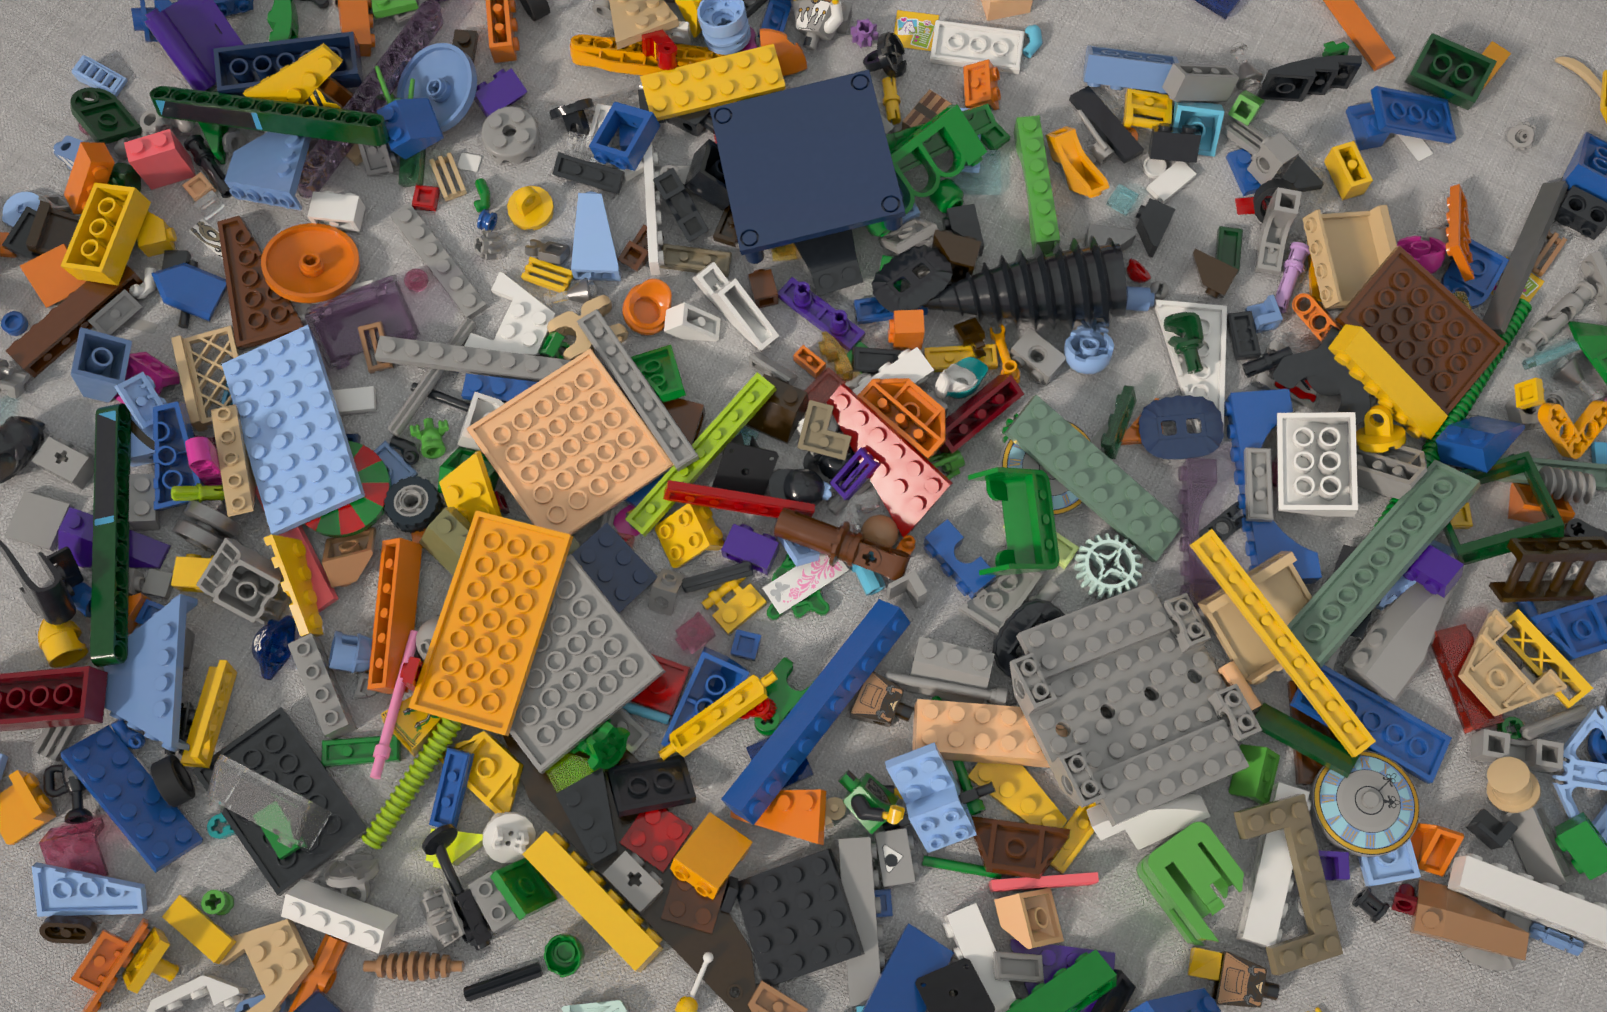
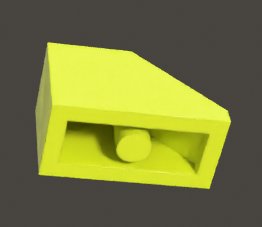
M458 832L456 839L446 848L452 865H459L483 846V834ZM426 854L425 861L433 863V868L442 869L436 855Z

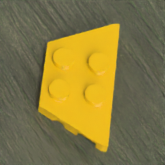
M476 451L439 482L447 507H455L470 523H472L475 511L502 517L481 451Z
M486 731L474 735L468 741L464 740L455 744L453 748L474 754L467 787L495 814L511 812L523 764ZM446 751L442 753L444 757L438 759L442 764H444Z

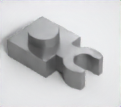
M531 239L530 246H525V254L527 256H538V260L560 265L570 254V246L551 241L544 244L539 240Z

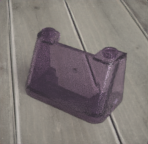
M396 274L348 291L333 299L317 303L307 308L305 313V319L329 369L334 367L336 370L345 368L350 365L349 361L353 356L364 352L358 331L360 326L381 321L385 334L388 337L416 340L418 338L417 335L420 334L419 327ZM375 328L374 330L378 342L380 336L378 328ZM369 330L365 331L369 350L373 349V345Z

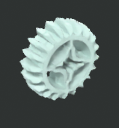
M1109 533L1104 535L1103 540L1099 535H1095L1094 541L1088 539L1085 542L1086 546L1079 548L1081 554L1075 556V560L1079 563L1074 565V570L1080 571L1076 575L1077 580L1084 579L1080 585L1081 588L1090 587L1089 595L1096 591L1098 592V599H1101L1104 594H1106L1108 599L1113 597V595L1116 596L1137 587L1138 582L1136 580L1142 577L1139 570L1143 568V564L1137 562L1141 558V554L1133 555L1136 547L1131 546L1128 548L1126 546L1128 539H1124L1121 543L1119 542V535H1115L1113 540H1111ZM1099 550L1113 551L1111 555L1098 554L1096 552ZM1120 556L1126 563L1127 573L1124 572L1125 569L1119 563ZM1112 559H1114V562L1111 565L1112 568L1107 570L1106 573L1103 575L1102 573L1105 570L1104 567L1107 564H1109ZM1089 560L1093 562L1092 565L1098 571L1096 578L1090 570ZM1108 578L1121 581L1118 584L1103 583Z

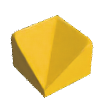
M1196 947L1191 948L1187 975L1218 981L1222 953Z

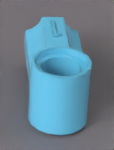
M871 551L869 553L871 555L870 559L874 560V553ZM855 564L853 567H850L852 572L856 573L866 596L876 594L886 588L881 574Z

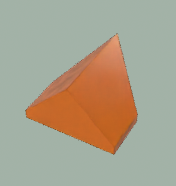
M1418 823L1410 839L1419 869L1443 877L1464 839V834L1438 825Z

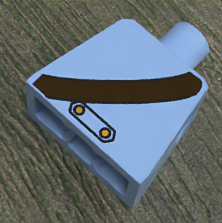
M131 415L130 466L136 467L153 463V453H155L153 424L141 430Z

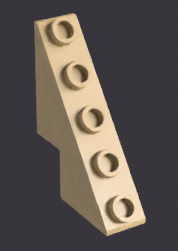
M234 404L212 409L211 415L227 515L231 517L254 511L256 481L244 443L238 408Z

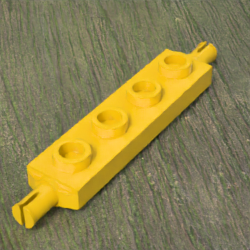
M771 670L761 679L755 675L750 676L669 734L670 744L658 751L660 757L666 760L675 752L685 757L767 699L766 687L778 680L776 674Z

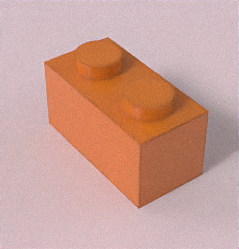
M804 345L793 355V361L815 379L826 369V363Z

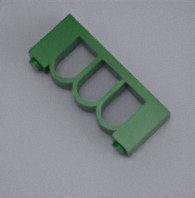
M958 104L946 107L890 150L898 185L903 194V205L906 214L913 208L915 197H928L938 189L940 177L946 178L958 175L964 166L973 167L981 162L983 159L981 156L988 152ZM938 131L953 153L952 166L945 172L937 167L922 144ZM912 151L915 152L928 173L927 185L919 192L912 188L896 164ZM884 222L865 226L871 236L880 235V237H883L890 232V230L885 228Z

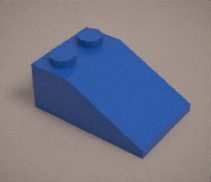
M1587 131L1585 132L1563 175L1562 181H1566L1568 184L1567 191L1574 185L1607 202L1606 141Z
M1479 415L1450 424L1436 439L1440 462L1487 473L1525 429V424Z

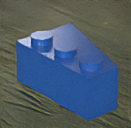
M1201 988L1148 1000L1129 1012H1221V1010L1206 989Z

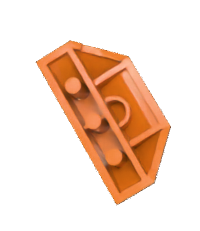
M909 378L872 379L857 395L925 458L930 459L946 441L945 408Z

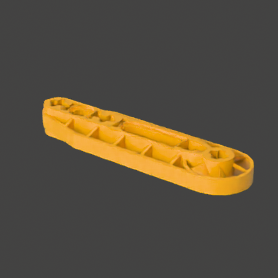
M578 34L571 38L570 56L573 63L577 65L598 67L610 72L642 76L664 71L658 67V62L653 56L646 57L642 53V41L617 50L615 37ZM674 43L677 46V67L725 56L710 51L708 47Z

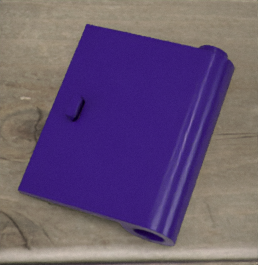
M179 0L161 12L156 8L145 15L148 19L144 21L193 90L205 91L216 84L213 48L244 45L214 0Z

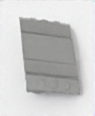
M231 538L224 539L196 584L205 594L213 597V602L252 623L256 620L268 626L275 625L291 598L282 589L281 582L284 581L280 567L275 568L271 560L261 556L252 548L242 546L236 539Z

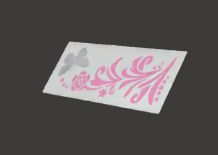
M820 553L818 561L794 567L762 589L779 614L849 571L844 562L839 560L832 567L829 564L830 558L828 555Z

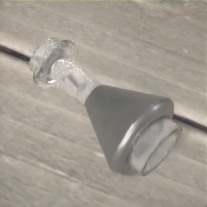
M1237 42L1231 46L1230 55L1236 56L1239 64V80L1236 87L1239 90H1247L1252 93L1261 87L1263 75L1248 63L1245 55L1248 46L1244 42Z
M586 277L567 291L551 294L550 290H547L546 293H543L546 307L551 306V308H553V303L571 300L584 304L598 297L595 282H589Z
M1566 355L1551 368L1555 372L1553 378L1577 385L1589 396L1587 402L1600 400L1605 395L1602 391L1603 388L1596 390L1584 378L1577 357L1570 359Z

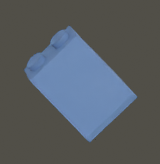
M80 328L70 375L83 397L107 403L113 399L118 393L114 386L125 381L132 341Z

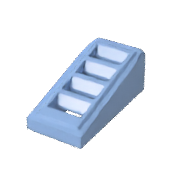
M82 55L72 69V74L79 82L93 88L107 90L116 97L128 82L127 78L85 55ZM113 79H115V81H114V83L112 84V86H111L110 88H108V86H109V84L111 83V81H112Z

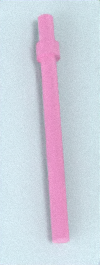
M415 630L410 631L380 742L375 746L373 753L375 760L370 777L374 779H381L385 760H388L391 748L389 746L406 687L402 682L403 678H400L403 664L408 663L409 657H414L416 635L418 633Z

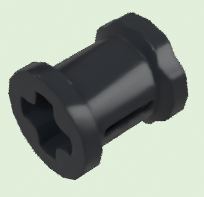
M1368 886L1362 889L1352 902L1353 906H1359L1366 912L1373 923L1380 920L1390 907L1387 902L1383 903L1374 896ZM1367 901L1370 902L1375 908H1373L1372 906H1370V905L1367 903Z

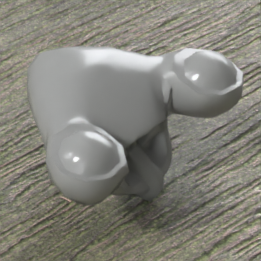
M153 109L145 111L140 117L142 137L167 129L172 131L175 127L182 133H188L194 129L196 124L193 121L160 117L156 110Z

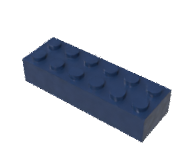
M344 32L213 48L217 91L223 94L245 96L243 94L244 90L259 84L261 80L274 75L286 65L296 62L300 57L323 43L343 59L342 63L330 76L346 89L363 87L360 45L354 32Z

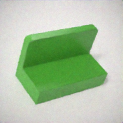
M1241 744L1239 748L1249 767L1232 775L1228 792L1234 796L1250 798L1258 804L1270 802L1280 755L1267 747Z

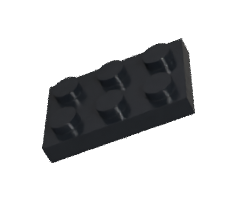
M681 755L669 756L666 760L658 758L607 769V777L618 817L696 802V794L686 761Z

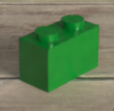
M1584 812L1555 827L1557 837L1554 839L1563 852L1568 850L1573 857L1571 863L1579 874L1585 873L1589 880H1592L1607 872V842Z

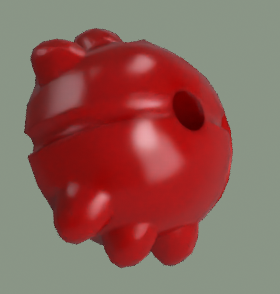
M1130 258L1126 271L1128 277L1137 283L1150 280L1151 276L1145 267L1137 260Z

